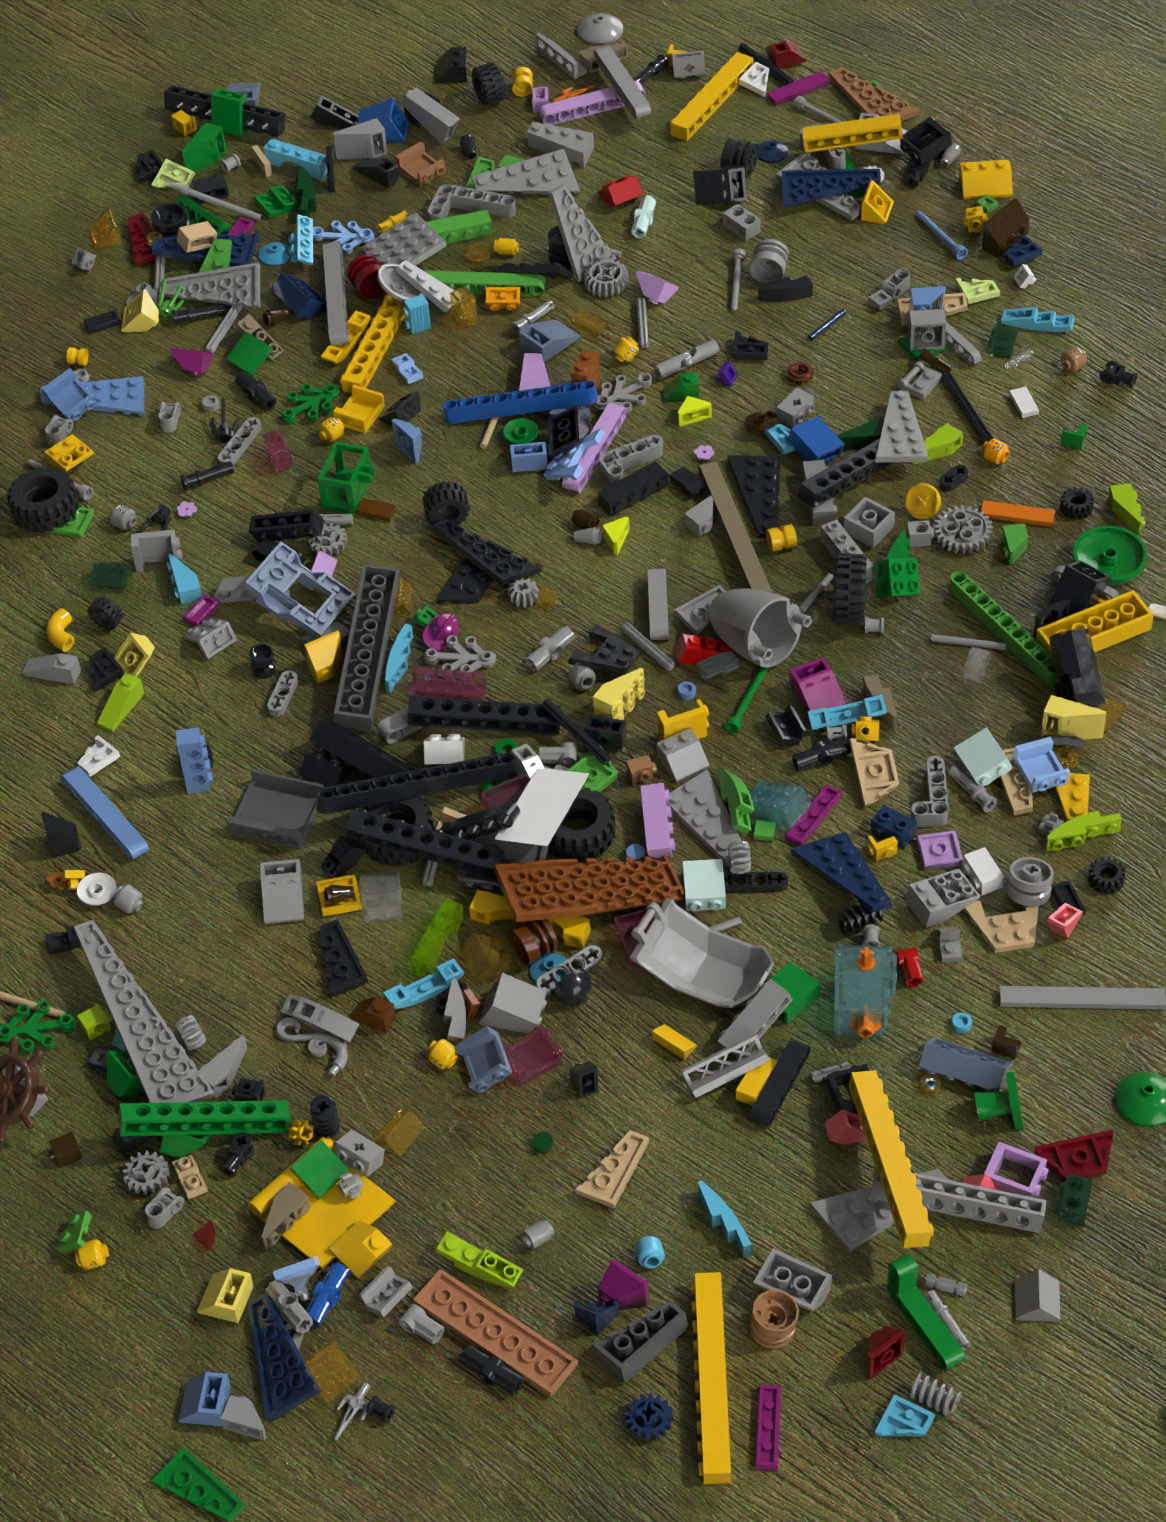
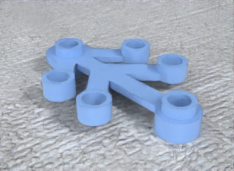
M333 221L331 223L332 230L339 231L340 233L324 232L321 227L313 228V240L315 242H320L322 239H338L336 241H340L341 245L344 244L342 246L344 254H351L354 247L374 240V233L370 229H361L355 221H350L347 224L348 230L341 225L340 221Z

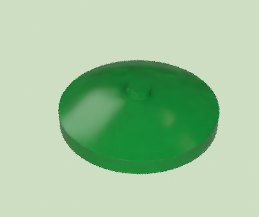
M1099 526L1085 531L1077 538L1073 547V562L1082 560L1111 576L1112 578L1108 585L1123 584L1137 578L1143 572L1147 562V549L1144 542L1127 529L1116 526Z

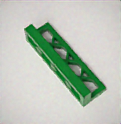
M180 194L176 201L178 204H184L191 225L201 223L200 220L206 219L212 227H218L216 230L217 234H221L223 230L229 232L232 228L224 220L187 196ZM195 211L196 218L190 219V213Z

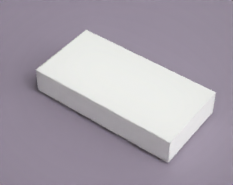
M1027 387L1010 390L1009 395L1022 418L1039 414V409Z

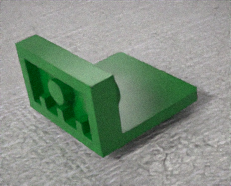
M917 558L874 561L878 598L920 594Z

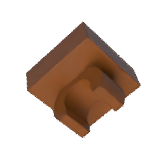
M471 989L464 990L462 995L466 1016L468 1019L474 1018L477 1010L482 1009L480 1002L485 1001L482 994L474 995Z

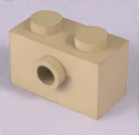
M208 221L179 227L177 242L186 253L210 248L214 239H217V232Z

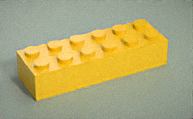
M1132 590L1038 628L1036 641L1053 656L1049 637L1057 633L1062 635L1068 630L1086 628L1090 631L1095 653L1151 630L1154 614L1137 593Z

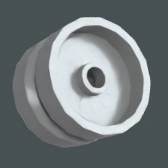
M1024 857L1014 861L1010 866L1007 894L1010 899L1017 904L1032 907L1048 902L1051 896V885L1054 877L1053 868L1044 860L1034 857Z

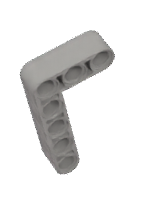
M449 184L439 187L428 208L429 221L447 218L451 208L473 212L488 210L490 215L506 218L513 217L516 214V204L513 196Z

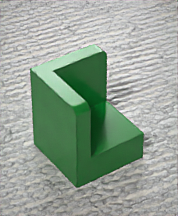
M1081 423L1077 432L1063 430L1061 444L1082 449L1087 436L1088 425Z

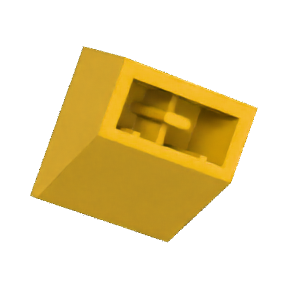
M73 434L45 451L48 467L60 469L62 472H67L94 454L92 449Z

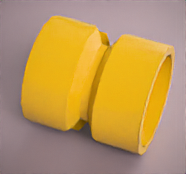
M518 67L513 71L512 90L519 97L529 96L533 91V74L529 68Z
M792 524L781 526L780 530L777 527L766 530L767 543L771 552L780 551L783 547L787 549L797 547V536Z

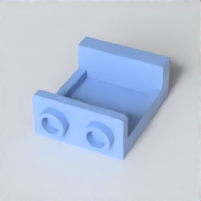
M1051 737L1015 746L1013 760L1032 793L1045 791L1048 788L1063 786L1068 783L1070 771L1069 769H1063L1052 750L1054 742Z

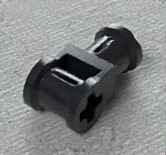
M912 159L909 175L905 178V184L909 188L914 189L918 187L919 180H923L928 173L929 162L921 165Z
M1108 361L1106 369L1100 373V378L1105 383L1119 385L1122 382L1130 387H1134L1138 377V373L1125 371V366L1120 365L1116 361Z
M239 1133L233 1138L232 1145L228 1150L229 1156L219 1166V1169L225 1175L235 1177L239 1166L245 1165L247 1160L254 1155V1147L248 1134Z

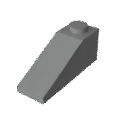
M58 653L28 659L22 675L75 684L81 669L77 656Z

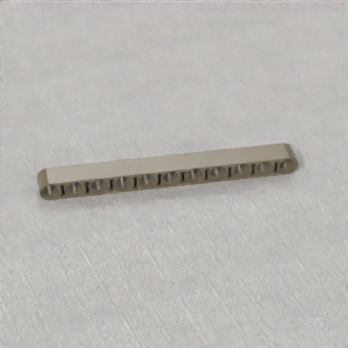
M717 462L699 465L698 470L701 481L706 486L705 490L708 497H713L714 512L746 588L772 592Z

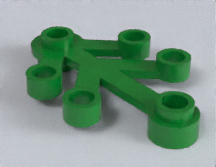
M306 383L301 386L302 394L319 395L299 396L296 392H289L287 394L288 402L305 403L293 410L285 409L282 413L283 423L287 425L295 423L296 415L310 407L311 410L307 413L308 420L316 421L318 419L320 401L324 399L325 402L321 405L322 412L330 413L332 411V400L338 397L339 388L336 385L314 388Z
M41 1000L37 1004L38 1009L25 1025L18 1026L23 1018L30 1015L29 1006L21 1004L17 1007L18 1013L8 1024L0 1025V1042L10 1043L11 1037L17 1036L19 1038L18 1046L25 1053H31L35 1048L31 1039L23 1040L18 1036L26 1034L41 1043L45 1049H51L55 1045L53 1037L50 1035L44 1036L38 1031L60 1027L62 1031L70 1032L75 1028L76 1023L74 1017L70 1014H63L59 1019L37 1023L44 1014L50 1011L49 1002ZM43 1005L47 1006L45 1009H41ZM23 1009H27L24 1013L20 1012ZM46 1041H51L50 1044H45ZM27 1044H31L29 1048H25Z

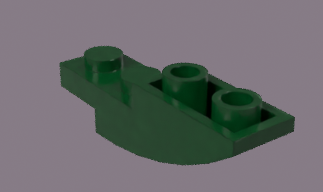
M300 167L299 174H296L297 185L294 186L295 195H298V201L301 205L298 206V214L309 217L310 212H317L315 188L308 172L303 167Z

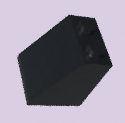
M1082 560L1067 564L1049 605L1069 600V616L1093 607L1098 602L1112 577Z

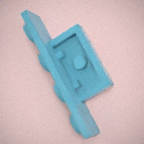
M298 214L296 217V229L294 233L290 234L288 239L290 243L288 251L290 261L295 263L300 261L309 265L313 264V219Z

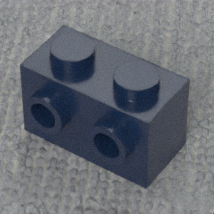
M883 805L871 820V832L883 839L894 836L898 841L897 846L905 849L917 833V822Z

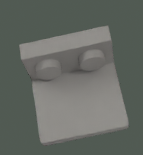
M213 617L204 619L201 625L190 628L187 631L188 633L183 636L185 640L197 642L206 659L211 658L237 641L229 622Z

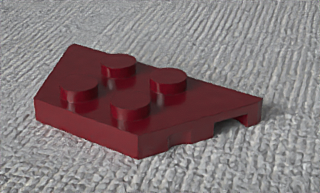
M1113 1130L1035 1146L1034 1154L1047 1159L1046 1165L1065 1182L1107 1174Z

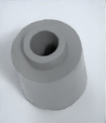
M540 1220L523 1230L521 1239L527 1248L531 1247L534 1250L551 1240V1236L555 1235V1232L548 1220L543 1222Z

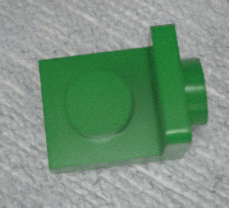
M426 605L422 611L419 609L413 616L415 621L412 626L415 627L419 623L426 628L431 620L439 614Z

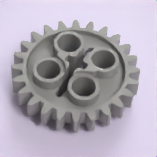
M964 505L961 506V509H958L957 506H954V510L947 508V512L942 511L941 515H937V520L934 521V538H937V543H942V547L948 546V551L955 549V553L961 550L962 554H964L965 550L972 553V549H975L978 552L979 547L985 548V544H989V539H992V521H989V516H984V511L978 513V508L971 510V506H969L968 509H965Z

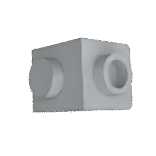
M77 248L72 263L81 269L91 271L96 255Z

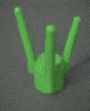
M164 279L157 308L160 315L170 318L173 317L172 310L175 309L177 311L187 299H182L175 306L174 302L183 288L180 285L172 300L163 302L167 282Z

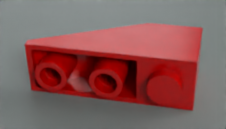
M682 634L673 648L677 663L689 665L732 658L736 655L734 650L723 640Z

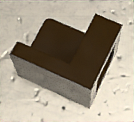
M999 1025L993 1039L992 1053L1015 1060L1021 1047V1041L1006 1037L1007 1027Z

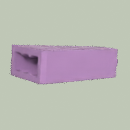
M524 353L519 391L549 387L550 382L542 354Z

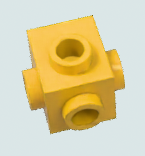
M983 206L966 208V217H963L964 227H968L969 233L983 231L984 223L988 221L987 213L984 214Z
M860 716V719H856V724H852V735H856L855 739L863 744L879 741V720H872L871 716ZM865 727L869 729L866 733L862 731Z

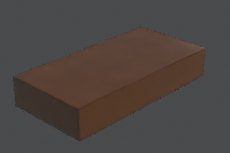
M362 498L356 511L357 515L390 522L396 511V505Z

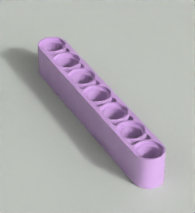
M634 81L646 98V92L641 83ZM610 87L542 105L538 109V114L544 124L554 125L623 107L625 104L615 89Z
M608 403L591 431L592 433L601 428L605 432L599 444L584 450L577 464L584 468L577 480L572 478L569 480L563 479L562 487L564 489L581 493L597 467L600 455L605 453L622 425L627 413L626 407Z

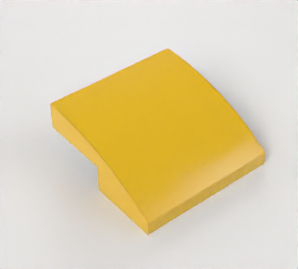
M355 874L316 882L323 917L362 910ZM329 885L353 886L354 898L335 904L326 903L324 888L329 887Z

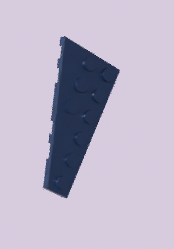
M846 832L791 848V854L794 857L801 858L807 866L811 865L819 875L833 885H839L847 895H853L857 898L858 903L872 913L891 907V900Z

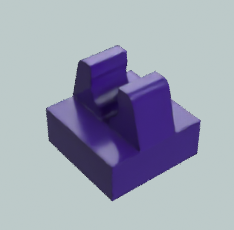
M728 361L724 362L715 378L718 383H724L726 387L732 386L738 373L731 362Z

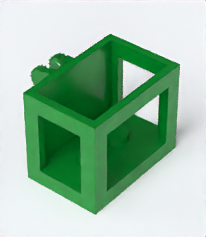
M334 442L318 476L322 509L356 515V510L370 482L373 480L372 475H375L377 470L371 465L369 447ZM343 451L361 454L355 469L345 468ZM333 459H335L336 473L333 479L326 478Z

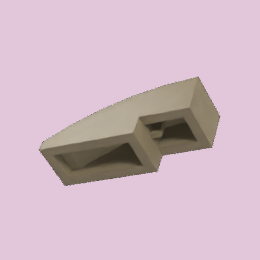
M878 674L863 676V691L866 698L883 695L887 714L879 717L893 729L897 728V712L890 687L882 688Z

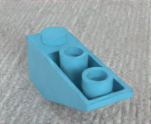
M168 554L170 562L166 563L169 573H173L170 575L172 585H176L174 588L176 598H180L181 605L198 601L202 597L197 575L172 554Z

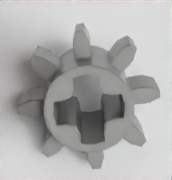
M347 1172L340 1176L341 1182L337 1185L344 1197L349 1196L354 1199L362 1194L360 1189L364 1185L357 1173L352 1175L351 1172Z

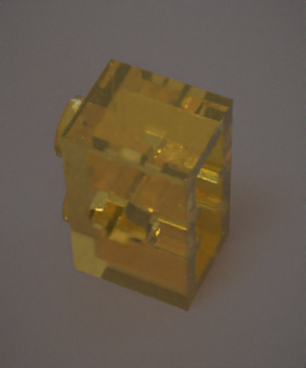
M465 286L451 292L453 319L462 329L478 323L476 300L472 293Z

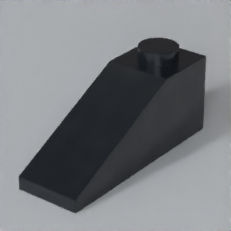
M322 95L310 118L323 125L349 128L357 125L359 115Z

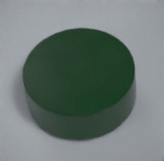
M539 1132L532 1138V1147L537 1153H548L553 1148V1138L547 1132Z

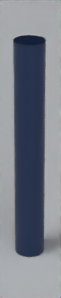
M841 309L809 334L808 339L813 341L846 315V310Z

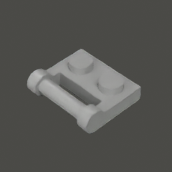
M917 361L911 371L897 382V386L904 391H908L910 394L924 399L942 380V374L925 367L922 362ZM917 373L921 374L913 384H909Z

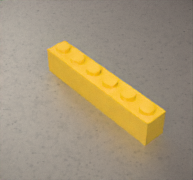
M900 114L802 128L805 153L903 139Z

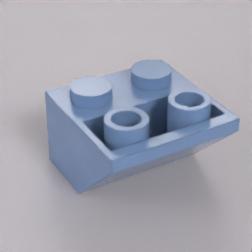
M545 442L510 445L512 472L547 469Z
M204 1372L187 1380L178 1420L179 1423L222 1426L221 1416L227 1405L231 1389L228 1374Z

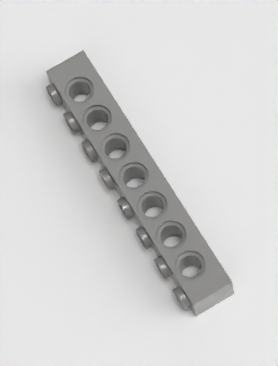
M875 1166L869 1198L887 1201ZM912 1173L916 1177L917 1190H920L922 1194L923 1207H926L927 1210L1036 1233L1041 1232L1047 1200Z

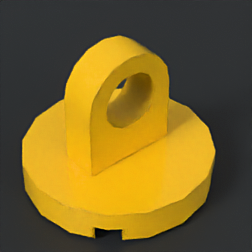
M926 483L917 484L907 492L905 505L914 518L920 520L929 519L939 511L941 497L932 485Z

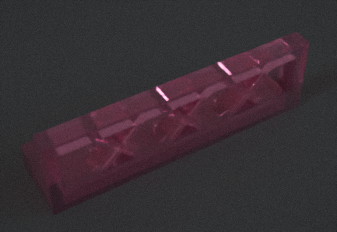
M412 667L411 695L485 701L488 687L487 677L484 673ZM417 674H424L426 677H418ZM436 676H442L445 679H439ZM455 677L461 678L463 681H457ZM473 680H482V683H477Z

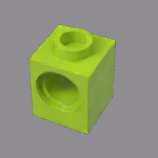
M99 1004L77 1015L80 1027L89 1041L111 1030L109 1021L112 1019L108 1011H103Z

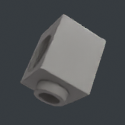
M929 520L907 522V537L910 540V547L931 546V538H934V528L930 527Z

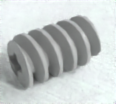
M921 1372L912 1386L911 1399L915 1400L919 1397V1403L923 1404L927 1401V1407L931 1408L935 1405V1411L939 1412L943 1409V1415L945 1416L953 1413L960 1401L962 1392L959 1391L954 1396L953 1387L946 1392L945 1383L938 1388L937 1379L930 1384V1376L927 1375L922 1380Z

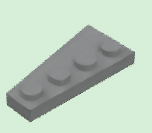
M407 260L403 261L395 269L398 274L445 313L456 307L465 298Z

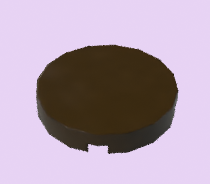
M766 411V414H762V412L753 413L745 418L744 427L749 431H761L772 428L779 422L778 414L773 411Z

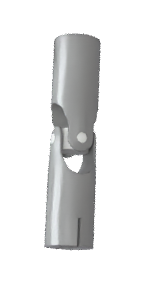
M714 339L709 340L687 352H683L655 365L653 369L656 377L662 380L720 352L718 343Z

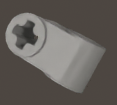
M907 269L896 270L894 274L883 281L880 289L889 294L894 300L898 299L901 294L910 288V272Z
M161 402L159 421L163 432L170 433L176 429L181 413L180 402H176V404Z
M58 415L53 416L45 428L49 446L52 447L67 437L73 428L72 419H63Z
M168 1187L163 1188L145 1207L148 1225L153 1229L162 1228L174 1214L180 1211L184 1204V1198L173 1194Z

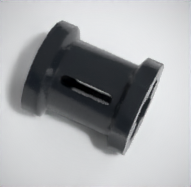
M375 1395L369 1401L366 1413L381 1418L382 1422L387 1424L393 1417L396 1407L382 1402L380 1397Z

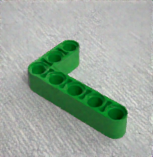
M907 1253L888 1264V1293L944 1370H948L966 1359L965 1353L917 1288L918 1266L913 1256Z

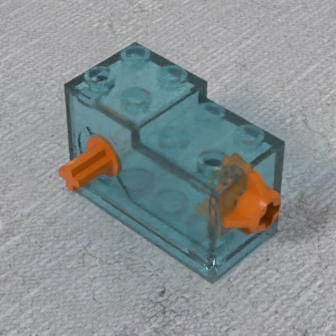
M835 945L834 1036L883 1037L884 1029H888V1003L892 1002V995H896L897 955H893V946Z

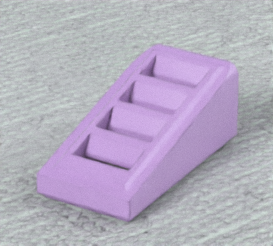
M548 87L533 88V112L537 113L542 105L549 103Z

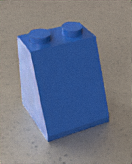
M394 98L360 109L357 125L377 118L385 129L386 142H405L409 121Z

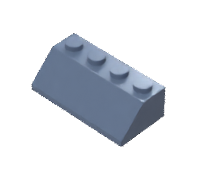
M933 1037L925 1043L919 1067L924 1068V1072L929 1074H943L945 1079L956 1081V1079L964 1081L963 1084L970 1087H976V1085L983 1087V1090L986 1092H1000L1003 1089L1006 1073H1009L1012 1062Z

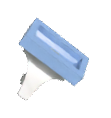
M318 1256L275 1270L273 1274L275 1280L282 1281L283 1284L292 1285L295 1294L300 1297L301 1301H306L310 1299L307 1283L311 1276L316 1273L320 1262Z

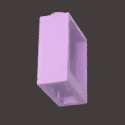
M998 1142L984 1174H987L1004 1192L1038 1198L1041 1190V1185L1039 1184L1041 1180H1046L1049 1169L1046 1168L1047 1159ZM1004 1158L1036 1170L1029 1187L997 1175Z

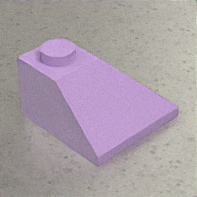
M639 270L636 272L643 295L649 297L648 301L654 304H658V302L665 303L679 288V286L652 274Z

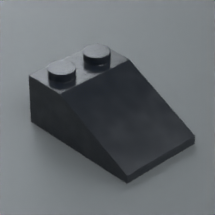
M578 404L548 419L549 455L551 457L581 443L589 431V418Z

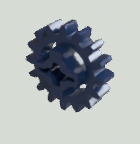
M649 1393L648 1398H645L643 1394H640V1400L633 1398V1405L627 1404L628 1412H625L626 1428H630L631 1435L637 1433L638 1440L644 1436L646 1442H649L650 1437L658 1441L659 1434L665 1437L666 1430H671V1423L673 1422V1415H671L673 1414L672 1407H668L667 1399L661 1402V1395L653 1398L652 1393ZM651 1412V1418H649V1422H647V1417H649V1413Z

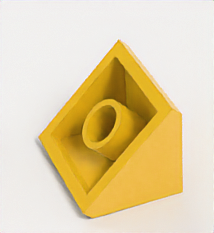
M873 180L869 182L862 201L861 220L885 224L894 201Z

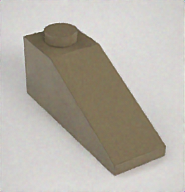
M629 44L591 46L579 52V62L587 68V73H594L601 70L595 61L594 50L610 46L618 59L622 61L629 58Z

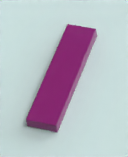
M820 71L768 92L767 98L776 106L799 95L801 96L830 84V79Z
M826 784L786 833L785 840L797 846L804 845L842 798L843 792Z
M759 1384L755 1470L778 1471L781 1385Z

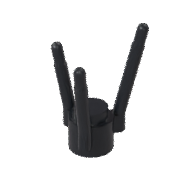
M222 397L221 425L219 428H217L215 418L212 417L211 420L215 431V439L226 443L235 435L239 419H236L232 430L225 424V398Z
M159 505L156 510L146 517L148 521L136 533H141L153 521L157 523L165 522L162 531H165L172 520L169 517L171 514L170 509L165 505Z

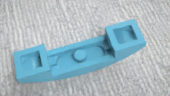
M883 695L842 706L808 711L812 730L826 729V726L833 728L856 723V719H860V716L879 717L887 714Z
M453 958L437 966L435 973L406 987H403L401 984L383 992V995L388 1002L394 1004L395 1009L409 1007L441 993L451 985L452 978L459 980L464 975V972Z

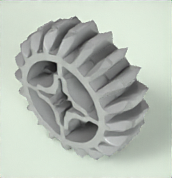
M600 259L599 262L594 261L593 265L589 264L584 273V284L588 292H592L593 295L598 294L599 297L619 295L620 292H624V289L627 288L629 281L627 268H625L624 264H620V261L615 262L614 259L611 261L607 259L605 261Z

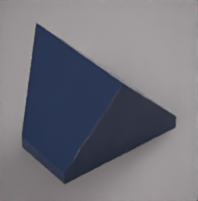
M587 1301V1309L579 1306V1302H574L575 1317L596 1335L602 1332L619 1316L618 1301H614V1305L605 1308V1301L601 1304H591L590 1301Z

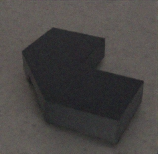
M327 146L328 191L331 193L335 192L336 182L333 146Z

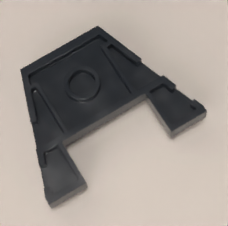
M595 624L589 632V638L602 642L603 645L594 656L575 650L569 657L568 664L582 663L588 668L598 666L603 667V671L627 674L639 658L640 650L600 625Z

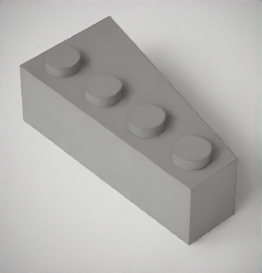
M532 122L527 131L528 147L545 154L564 149L569 163H578L579 167L582 168L585 167L594 149V135L592 132Z

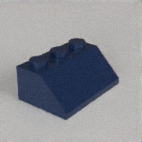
M280 273L271 288L276 294L275 297L284 301V305L293 310L294 315L300 319L303 317L312 319L327 311V302L302 279Z

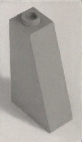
M418 88L412 91L409 90L404 94L402 105L440 144H443L453 136L460 120L455 114Z

